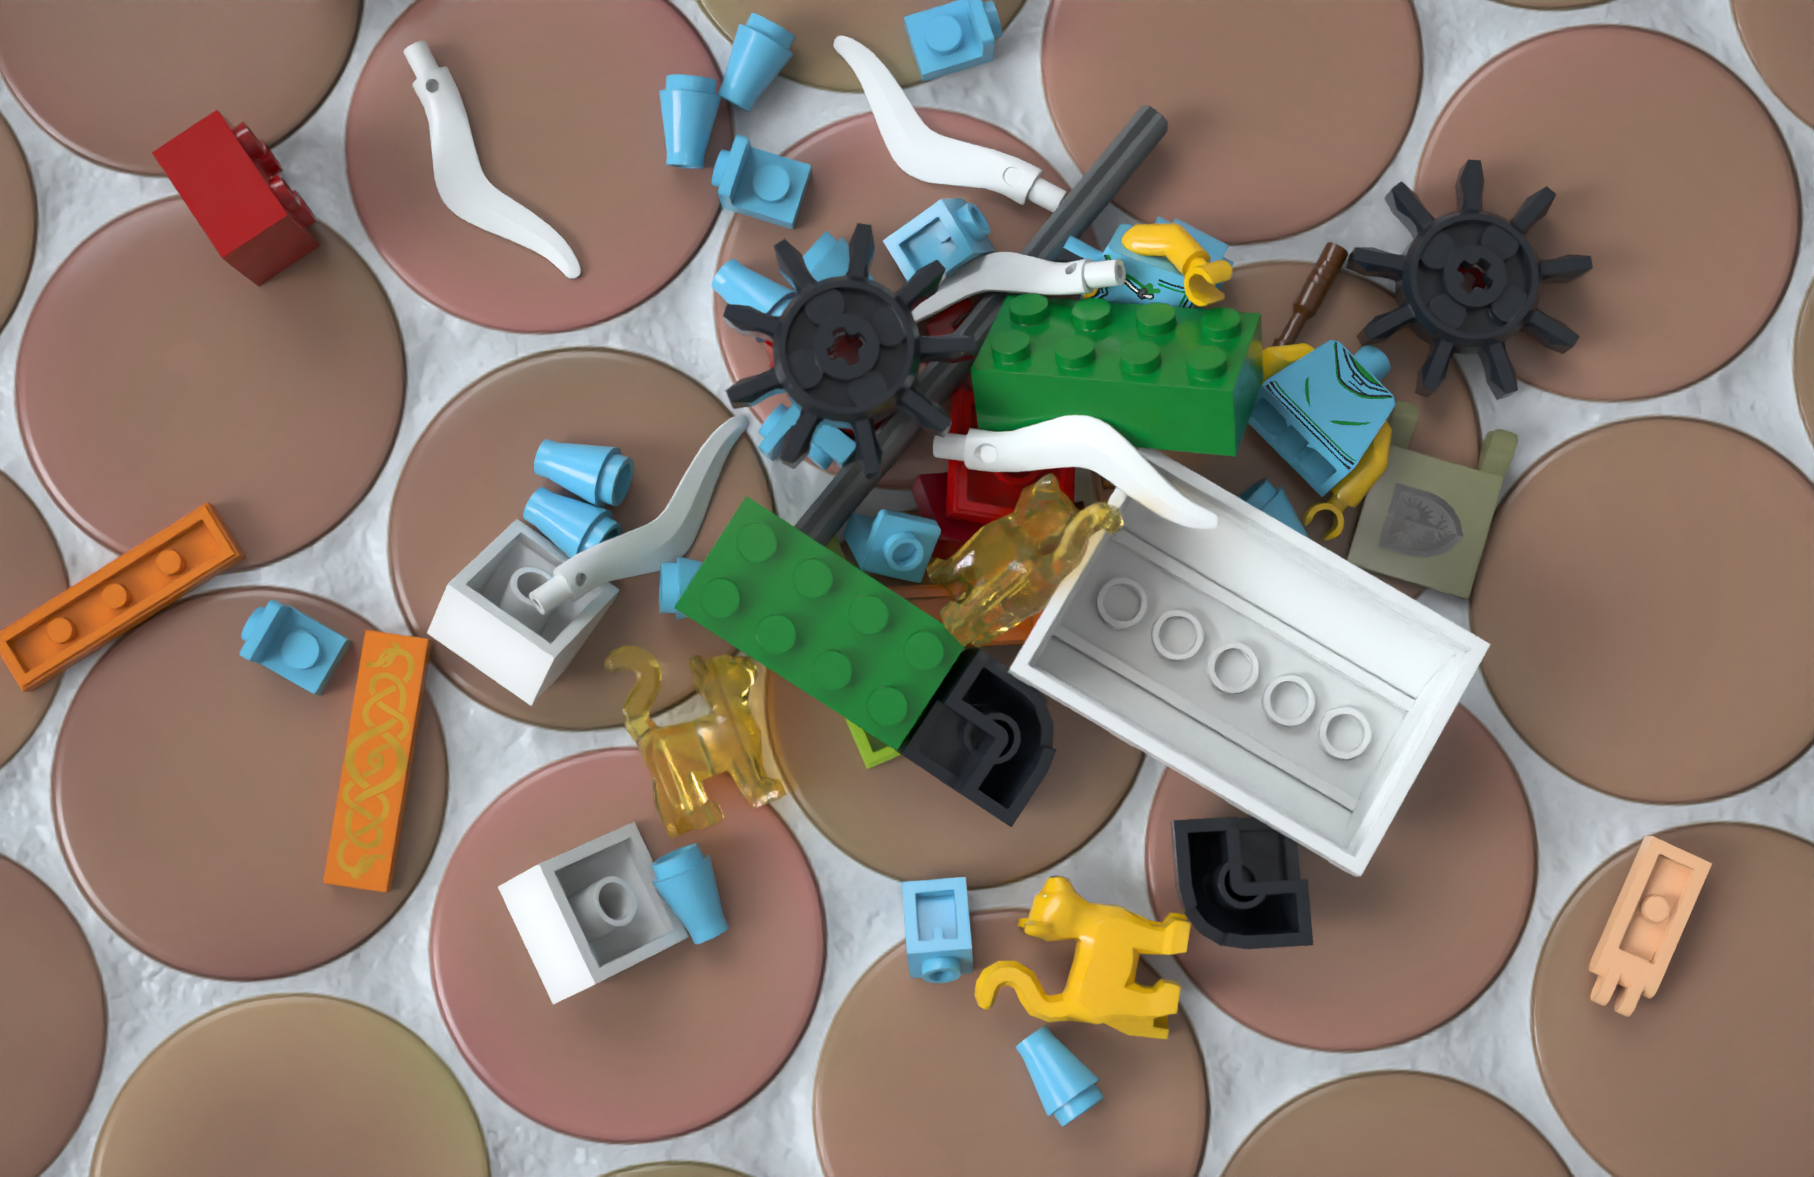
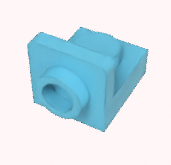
M957 0L904 17V26L922 82L993 61L994 39L1002 37L1000 19L992 0L982 2V0Z
M736 135L731 151L722 149L718 155L712 175V186L719 187L718 196L722 208L794 230L812 174V168L809 164L753 148L749 138Z
M963 198L940 199L883 240L907 282L918 269L935 260H938L946 268L947 277L972 259L994 252V247L987 237L991 232L988 221L977 206L971 202L967 203Z
M783 403L778 405L759 429V434L764 439L758 448L772 462L781 453L784 438L800 416L801 411L793 404L790 408L786 407ZM823 425L818 430L807 457L825 471L832 462L842 469L856 452V443L838 428Z
M882 509L874 517L851 513L843 535L861 571L920 583L941 529L935 520Z
M271 599L265 608L262 606L258 607L247 620L241 633V639L246 642L239 655L250 662L260 663L314 695L321 696L353 640L291 605Z
M966 877L902 882L906 950L910 977L923 978V980L930 983H948L960 978L961 974L974 972Z

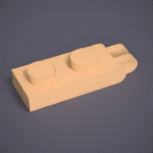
M1654 836L1644 837L1589 964V971L1598 975L1591 992V1001L1605 1006L1610 1001L1618 984L1622 987L1615 1001L1614 1011L1629 1017L1635 1010L1641 995L1651 999L1656 994L1712 863Z

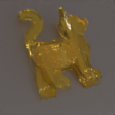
M1051 473L1042 477L1038 482L1023 488L1013 513L981 527L949 559L943 560L936 557L928 562L926 569L930 580L935 585L942 584L955 599V601L951 600L940 611L945 629L963 646L971 642L976 648L991 643L996 636L1009 631L1023 620L1043 611L1055 593L1058 584L1081 563L1092 537L1102 529L1115 535L1124 526L1119 508L1108 503L1099 502L1079 511L1064 491L1059 488L1057 477ZM1060 542L1059 547L1052 554L1042 556L1041 552L1045 545Z
M622 646L611 651L604 659V669L607 672L631 670L637 677L636 684L629 692L622 707L625 729L636 742L646 768L652 775L654 805L670 839L693 829L696 831L724 819L719 803L708 800L704 792V780L719 773L729 771L741 794L753 809L781 799L782 796L786 795L781 781L767 777L763 767L761 730L748 704L750 687L758 676L756 664L750 656L723 654L703 659L701 655L690 657L689 667L693 677V686L709 708L708 714L689 721L665 726L656 725L648 714L661 691V667L653 654L639 646Z

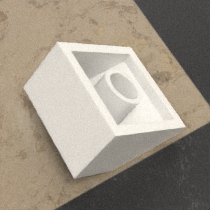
M516 519L447 584L427 634L532 706L565 671L611 606L620 590L607 582L592 589L574 603L568 598L545 615L540 614L533 606L529 593L553 578L554 569L570 559V557L555 544L519 519Z
M635 822L546 860L498 886L553 1004L689 938L682 922L651 883L656 878L651 867L653 860Z

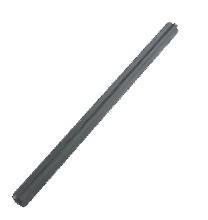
M1148 105L1140 107L1019 254L1056 262L1070 235L1079 240L1164 137L1168 130L1166 118ZM987 292L954 332V334L974 337V358L955 364L929 362L917 377L914 385L916 391L942 406L971 371V367L1006 296L1022 294ZM900 409L882 419L874 429L883 452L881 477L867 480L856 460L855 452L794 527L826 547L849 519L851 513H854L920 433L922 427L910 415Z

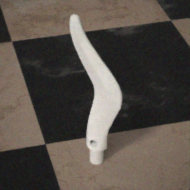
M846 36L836 37L833 43L835 50L848 62L857 75L891 156L908 175L932 184L988 189L1001 193L1022 206L1030 200L1052 213L1066 198L1067 191L1040 178L1042 169L1011 155L945 137L929 129L920 119L897 81L873 52L852 38Z
M418 41L409 45L403 53L417 78L412 86L425 109L429 122L434 180L443 202L458 217L539 253L558 267L569 279L578 278L581 275L579 261L564 238L529 209L495 188L486 178L480 165L464 104L448 67L438 66L426 41Z
M1015 252L991 253L970 261L947 276L937 292L919 304L912 311L915 322L918 323L963 299L983 292L1035 293L1040 295L1090 294L1095 288L1123 285L1126 279L1125 266L1120 259L1094 262L1093 259L1086 258L1063 263Z
M743 414L736 415L720 425L711 434L686 470L665 510L656 519L644 526L598 543L556 567L553 571V578L529 593V598L540 614L545 615L568 598L574 603L592 589L609 581L660 571L661 562H676L677 556L683 557L698 534L723 464L735 442L747 429L748 418Z
M1065 415L1013 431L994 432L970 428L967 435L947 433L944 438L935 435L933 441V454L936 458L964 461L965 466L971 470L1020 472L1062 467L1087 468L1106 478L1151 511L1174 523L1200 530L1216 529L1220 523L1217 513L1185 497L1118 431L1102 420L1091 416Z

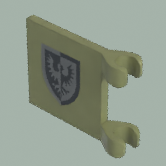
M1403 400L1397 401L1386 419L1392 428L1388 467L1363 498L1345 560L1364 570L1463 599H1469L1504 477L1517 447L1518 437L1513 432L1502 429L1488 432L1482 444L1478 470L1408 450L1407 447L1415 429L1420 410L1413 403Z

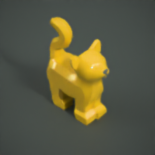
M1063 876L1049 877L1042 890L1034 897L1028 918H1019L1017 926L1023 929L1029 936L1042 938L1045 941L1070 939L1076 941L1074 959L1063 992L1051 996L1047 995L1034 971L1015 960L997 961L983 969L976 981L974 996L978 1006L984 1010L991 1009L1000 989L1004 986H1009L1015 989L1020 1002L1029 1015L1046 1022L1068 1020L1095 1025L1104 1023L1129 1036L1168 1039V1014H1177L1181 986L1177 981L1160 979L1153 986L1141 985L1135 981L1137 964L1140 954L1171 955L1187 952L1191 922L1187 921V917L1184 914L1169 912L1162 922L1148 920L1118 904L1088 902L1075 891L1070 879Z

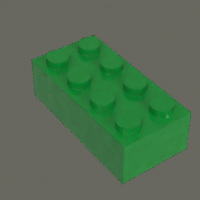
M1035 293L1007 295L971 367L978 429L994 432L1013 431L1065 415H1087L1100 419L1112 426L1134 447L1236 456L1263 380L1261 313L1238 312L1227 307L1213 309L1172 307L1169 304L1159 302L1142 305L1107 302L1100 298H1087L1083 300L1046 298Z
M748 496L744 497L674 606L681 613L896 751L969 641Z

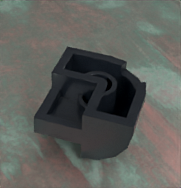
M978 647L967 648L960 653L897 752L983 810L1012 827L1047 774L1056 753V749L1053 748V721L1046 705L1049 701L1036 688L1015 678L1008 672L1009 668L982 649Z
M1255 817L1185 819L1170 822L1175 888L1183 913L1200 934L1220 946L1239 949L1313 945L1308 879H1300L1297 842Z

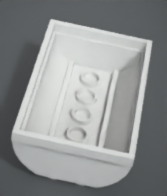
M1139 448L1138 451L1175 489L1196 504L1217 513L1220 520L1219 526L1212 530H1200L1174 523L1151 511L1116 487L1008 672L1015 678L1036 688L1109 731L1127 744L1138 748L1211 791L1234 807L1255 817L1318 854L1346 873H1350L1355 877L1361 876L1490 644L1158 450Z

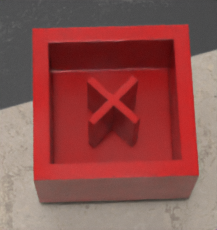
M217 109L151 152L221 258L255 285L260 286L320 246V243L309 229L311 225L318 222L315 215L296 190L292 191L279 174L284 170L262 139L258 140L244 121L234 126Z

